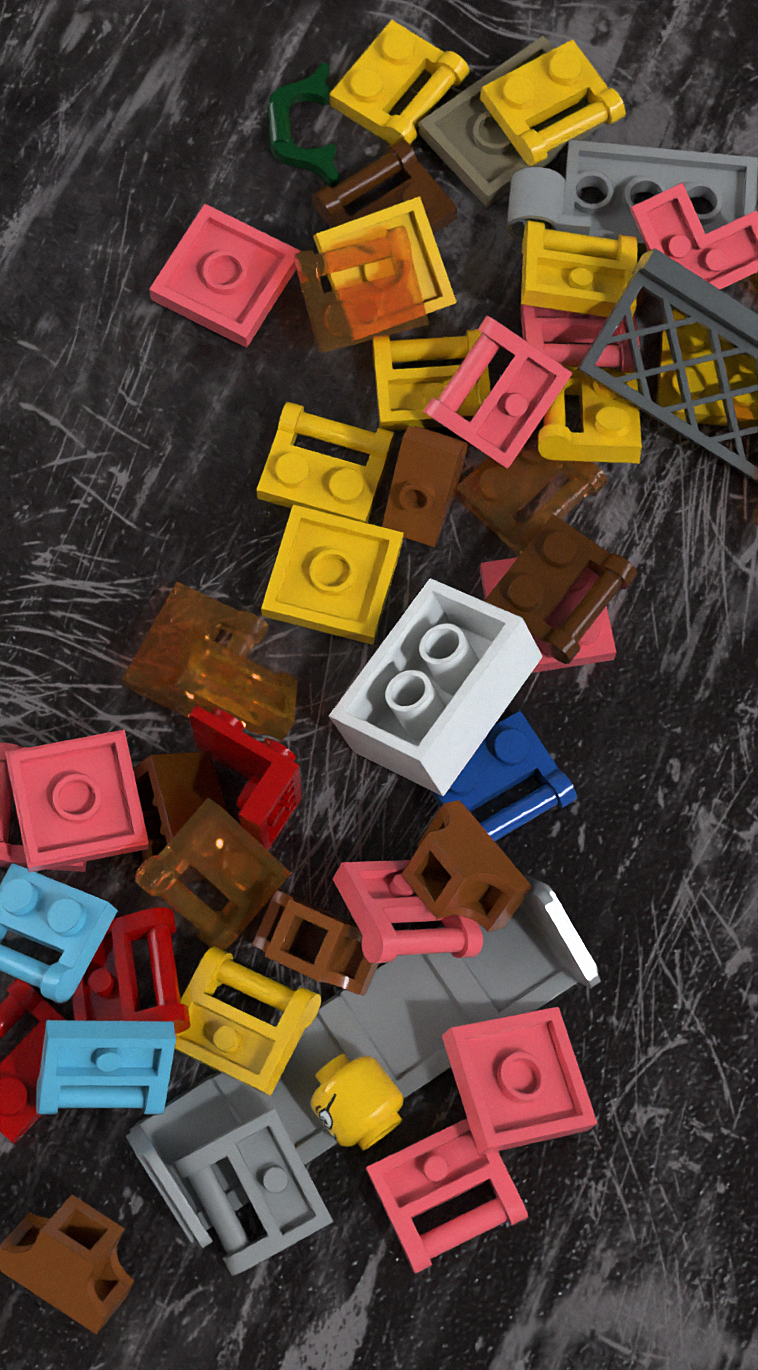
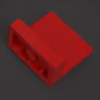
M195 705L189 714L196 748L201 752L211 751L214 760L249 780L236 803V806L241 809L239 812V822L245 846L265 857L302 800L299 764L294 762L296 756L287 747L273 739L265 738L263 743L242 732L245 728L244 725L230 713L220 708H214L210 713Z

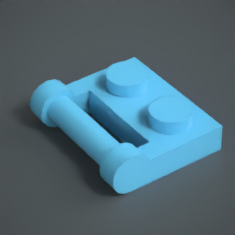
M12 863L0 884V971L40 988L43 997L60 1004L66 1003L76 991L118 910L105 900L39 873H28V869ZM7 931H11L62 953V956L57 963L50 966L1 945V942Z
M47 1020L40 1076H38L36 1088L37 1114H57L58 1108H142L143 1114H163L176 1042L174 1022Z

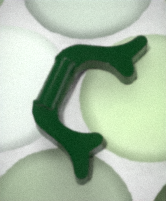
M321 63L314 74L307 79L276 89L270 96L268 102L270 149L273 156L281 163L310 170L323 178L330 187H335L338 184L339 176L333 164L336 157V146L334 144H327L317 149H304L294 144L291 139L289 110L293 104L303 101L316 102L325 106L330 104L329 94L331 89L327 86L330 66L327 63Z

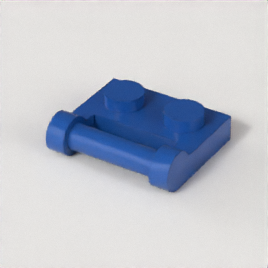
M521 711L492 727L444 797L429 790L440 808L443 803L460 800L472 812L536 774L543 786L480 823L494 841L555 805L563 808L577 800V794L572 783L565 773L557 767Z

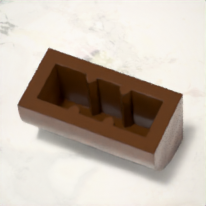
M211 751L150 755L133 768L149 841V848L141 850L151 889L177 886L201 880L241 863Z

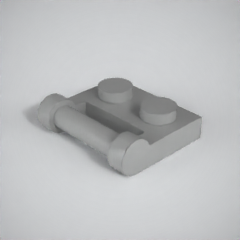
M274 1107L173 1161L181 1178H189L227 1252L223 1260L232 1276L251 1268L333 1222ZM228 1156L267 1232L252 1241H249L211 1167V1164Z

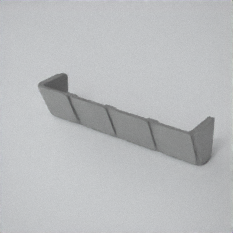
M524 875L532 888L506 926L499 930L487 932L478 924L483 935V945L476 957L456 958L451 953L396 956L392 962L378 964L365 996L357 995L343 988L337 991L334 996L320 1004L314 1021L305 1028L271 1097L218 1071L215 1074H210L167 1102L163 1114H149L129 1129L131 1133L126 1135V1138L191 1243L198 1240L201 1247L204 1248L213 1242L207 1233V1230L213 1225L189 1178H181L173 1161L274 1107L303 1164H307L337 1144L310 1105L313 1093L321 1085L315 1077L316 1073L337 1056L345 1053L350 1061L365 1055L374 1057L402 1092L403 1097L406 1098L451 1067L442 1039V1035L451 1027L533 1012L578 982L588 988H592L600 983L597 966L550 886ZM441 923L435 929L445 928V926ZM228 1156L211 1164L234 1211L250 1202Z

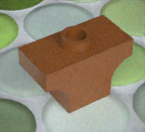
M408 426L402 438L382 527L403 532L404 538L435 547L441 535L451 501L458 488L469 443L418 426Z
M460 800L443 803L418 842L417 846L419 848L401 874L436 919L451 915L464 916L480 924L487 932L504 928L532 888L531 884Z
M277 889L252 943V946L266 952L265 957L316 981L330 983L361 996H365L379 964H372L364 957L361 944L363 935L356 924Z
M71 1195L51 1218L40 1217L29 1212L0 1244V1271L95 1334L99 1333L125 1300L135 1281L123 1270L117 1257V1245L125 1228L74 1195Z

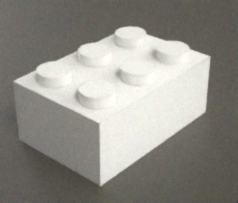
M430 578L335 706L329 717L353 752L444 797L543 656L522 617Z

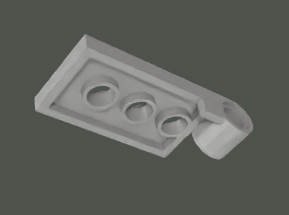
M569 140L565 179L558 172L543 167L524 168L512 175L506 229L511 237L521 242L527 220L543 222L545 229L617 239L620 234L637 237V254H644L648 250L629 209L635 205L631 200V196L638 192H648L655 196L683 183L689 198L702 197L708 200L714 208L708 214H697L704 232L707 234L755 211L758 158ZM584 187H595L601 190L606 198L598 204H589L577 196V191Z

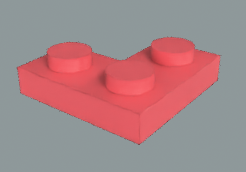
M683 183L629 208L648 251L656 248L718 289H722L758 272L757 210L705 234Z

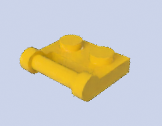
M391 20L330 92V106L389 144L401 138L411 144L417 137L416 129L419 126V121L431 112L451 86L460 85L469 73V66L458 54L452 51L443 52ZM424 70L433 74L400 115H389L390 111Z
M573 39L481 88V101L529 166H534L547 159L548 151L603 122L611 125L624 118L626 112L620 95L615 89L608 88ZM585 99L590 103V105L539 132L530 129Z
M527 220L522 239L521 304L608 317L633 276L632 271L637 265V237L620 234L617 239L551 230L545 229L543 222ZM637 296L630 306L632 317L637 306Z
M477 329L466 330V336L390 341L389 335L372 336L380 428L394 431L407 430L408 426H418L421 428L445 427L424 413L423 410L432 397L436 400L439 398L460 365L393 370L392 363L465 358L481 333ZM488 366L456 412L469 422H471L491 392Z
M565 367L573 374L543 416V428L538 433V451L541 456L546 459L560 461L639 463L642 450L639 408L576 370L577 367ZM601 368L615 378L632 374L620 373V370L617 368ZM637 379L623 382L638 392ZM565 395H579L581 433L571 432L566 427Z
M287 401L284 405L278 430L257 487V499L291 509L292 505H297L368 523L393 448L395 432L378 428L375 433L306 413L304 412V406ZM300 434L370 454L367 465L363 466L294 446L297 435Z
M213 946L203 956L181 998V1003L188 1006L191 1026L186 1031L175 1034L174 1050L271 1097L305 1028L310 1026L319 1011L321 996L304 987H300L296 991L234 962L231 953ZM223 983L284 1013L277 1027H274L213 998L212 996L216 988Z

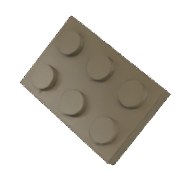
M541 36L419 121L418 134L486 208L510 192L511 177L515 172L528 167H545L568 149L569 141L548 151L547 159L534 166H529L480 99L483 86L555 49L544 36ZM585 99L530 129L539 132L590 105V103ZM603 122L571 140L581 141L605 123Z

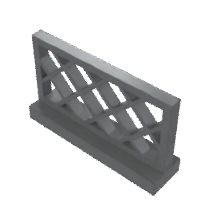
M656 248L641 256L632 271L633 276L576 370L758 483V467L746 460L741 436L758 432V425L739 430L732 400L734 396L758 391V384L730 391L723 360L724 357L743 353L754 360L758 378V314ZM642 289L659 300L664 324L635 331L630 306ZM671 308L685 316L686 319L674 321ZM623 319L626 333L613 336ZM696 323L707 330L712 354L683 361L676 327ZM666 330L673 364L644 370L637 337ZM719 339L734 349L721 351ZM628 340L635 373L615 378L595 365L607 344ZM713 360L720 393L692 400L685 367ZM675 370L682 403L661 407L651 401L646 376ZM637 379L639 392L623 382ZM722 400L729 432L709 437L698 429L694 406ZM684 409L687 423L670 412ZM731 439L734 452L718 442Z

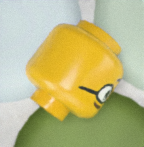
M343 1053L331 1060L316 1073L315 1077L321 1085L312 1095L311 1108L335 1141L341 1146L349 1147L358 1144L362 1150H366L391 1132L403 1120L397 1113L404 1102L403 1094L374 1057L365 1055L350 1061L346 1054Z

